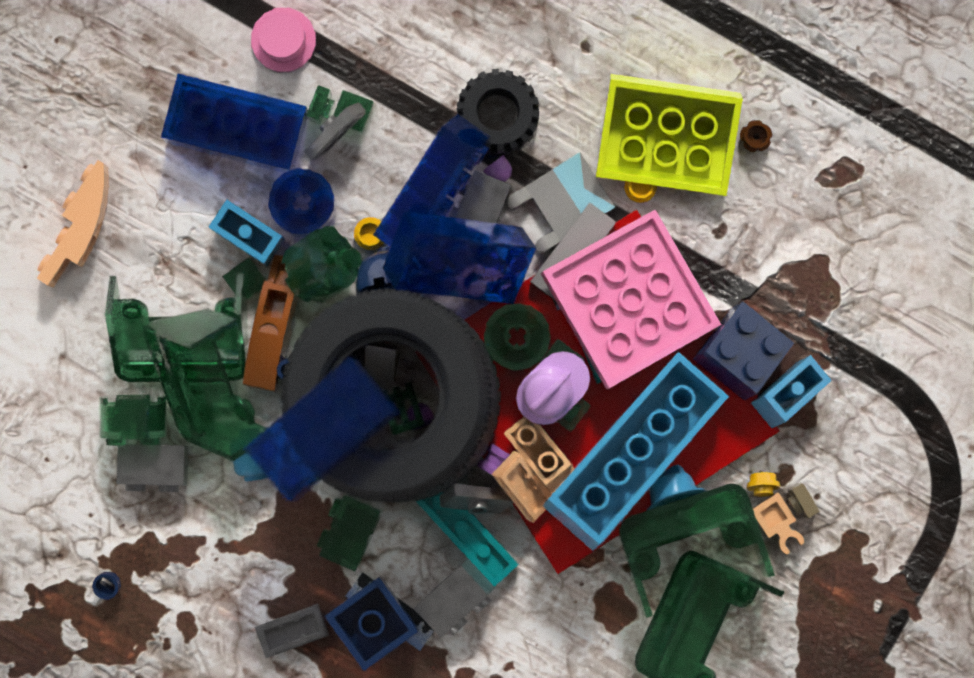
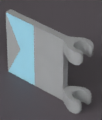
M580 152L532 183L511 194L506 200L509 208L516 210L532 199L552 229L551 233L540 238L535 244V248L540 254H544L559 244L589 202L605 214L615 208V205Z

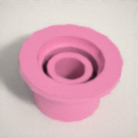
M275 8L264 13L255 23L251 33V47L257 60L266 68L276 72H292L303 67L312 57L316 47V33L310 20L301 12L291 8Z

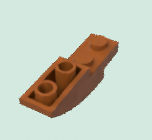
M274 254L268 279L263 283L254 318L245 364L244 386L276 392L279 382L277 366L281 361L285 360L292 335L291 325L308 267L306 261Z

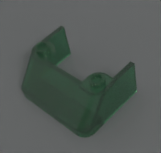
M237 274L235 298L230 297L219 300L214 307V316L149 317L148 307L142 301L137 299H120L117 276H110L105 320L114 372L119 379L126 382L238 381L244 378L248 353V311L244 274Z
M203 309L155 320L143 328L145 341L175 425L185 440L227 460L234 461L275 437L273 430L255 423L253 417L255 416V410L250 401L233 394L216 342L224 337V332L238 325L235 318L211 309Z
M725 484L631 515L621 522L619 527L620 541L643 615L646 618L652 617L653 614L642 581L652 578L660 569L661 561L657 547L719 527L723 540L729 546L743 548L753 544L763 576L768 578L775 576L748 493L742 486L738 484Z
M696 551L685 552L675 566L636 653V669L649 678H716L713 669L704 665L730 605L732 604L739 608L747 607L755 599L759 588L781 598L784 591Z

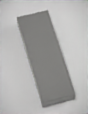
M589 202L530 283L556 301L540 273L604 238L616 221Z

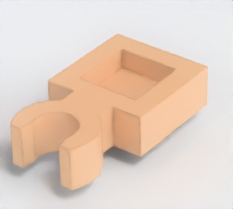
M779 492L750 510L767 538L777 534L779 537L778 547L784 554L790 553L785 544L787 538L794 537L799 545L804 544L803 536L789 527L790 524L796 521V518Z

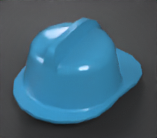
M681 465L670 467L649 488L651 506L641 515L639 524L642 527H653L672 520L695 500L702 497L706 490L697 488L692 477L685 473Z

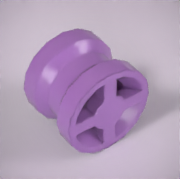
M490 443L488 455L477 466L492 474L510 454Z

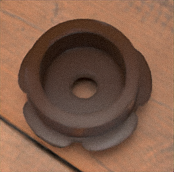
M759 120L750 121L747 124L748 126L741 129L740 140L744 142V148L750 152H756V150L760 152L765 151L771 144L772 130L768 125ZM758 134L759 139L755 140L753 135Z

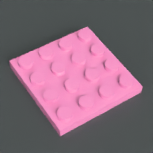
M656 209L540 273L606 390L721 325Z

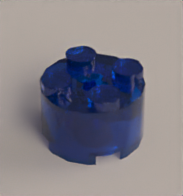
M295 168L284 172L274 181L269 193L268 207L272 218L284 232L300 238L312 237L322 233L331 224L336 214V198L330 183L320 173L309 169ZM303 196L305 199L311 198V201L308 202L309 208L304 211L301 208L295 209L298 205L297 198Z

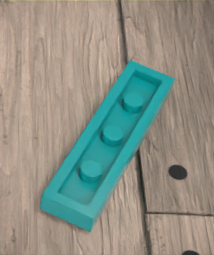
M444 492L416 501L494 587L519 565L474 514L468 513V510L440 507L439 496Z

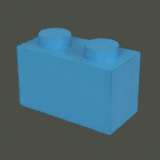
M227 199L208 226L213 232L265 266L269 265L274 254L277 253L285 241L282 235Z
M810 355L796 362L754 399L751 404L768 425L774 428L789 420L832 380Z

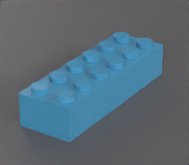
M678 352L542 506L593 551L603 542L729 396Z

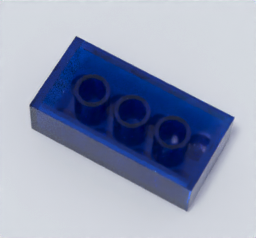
M178 73L161 138L169 144L293 175L309 110L304 105Z
M459 114L445 123L373 235L404 257H407L414 250L419 253L436 233L437 228L433 225L436 226L442 218L444 219L455 202L450 198L454 199L459 191L462 192L471 179L472 175L468 171H472L476 165H479L490 148L485 146L491 136Z
M404 211L383 265V270L396 290L514 304L537 248L522 227Z
M349 357L244 449L287 501L296 502L399 414L400 411L356 359Z

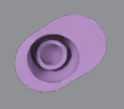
M558 352L545 358L523 380L518 388L516 399L518 408L523 416L532 423L541 425L551 424L562 418L587 391L590 381L588 367L574 353Z

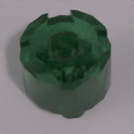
M325 226L315 229L285 251L282 258V264L285 263L288 275L285 278V282L293 294L301 300L325 303L355 282L358 267L362 263L361 254L351 246L345 237L338 233L335 227Z
M519 303L508 304L496 310L487 321L484 332L485 347L493 362L503 369L515 372L528 370L537 365L547 353L551 339L549 324L543 314L530 305ZM515 329L516 332L522 330L525 333L523 336L525 343L522 346H519L517 343L513 346L509 343L511 339L509 332Z
M150 394L116 395L115 402H108V396L99 397V437L106 439V445H126L127 439H140V445H159L160 438L167 436L166 396L158 395L157 401H150Z

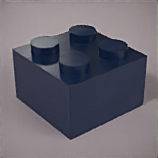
M742 301L728 311L720 322L721 325L714 330L693 360L741 399L746 400L760 391L794 342Z
M382 576L376 578L325 615L327 621L363 671L419 632L418 626Z

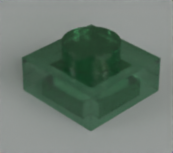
M320 85L317 86L306 114L309 121L321 125L323 117L327 119L330 117L335 104V100L331 99L332 93L330 89Z
M343 90L333 115L337 117L346 107L359 102L366 110V114L351 129L363 134L374 101Z
M249 257L222 276L241 303H245L261 291L264 281H267Z

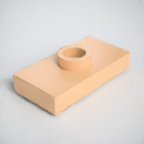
M513 451L491 475L526 519L534 523L546 510L542 505L549 499L552 493L522 455Z

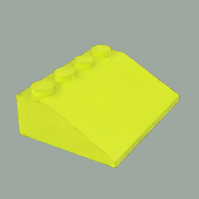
M611 74L596 177L727 196L743 101L741 93Z

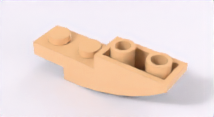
M97 160L95 165L90 164L85 169L80 179L83 183L77 193L71 192L62 206L65 209L62 216L73 223L70 228L65 226L61 230L55 241L58 244L52 255L47 254L38 266L37 270L40 274L37 279L54 288L71 261L83 267L99 236L105 217L109 191V168L99 160Z
M523 417L504 432V435L552 494L575 469L540 424L532 423Z

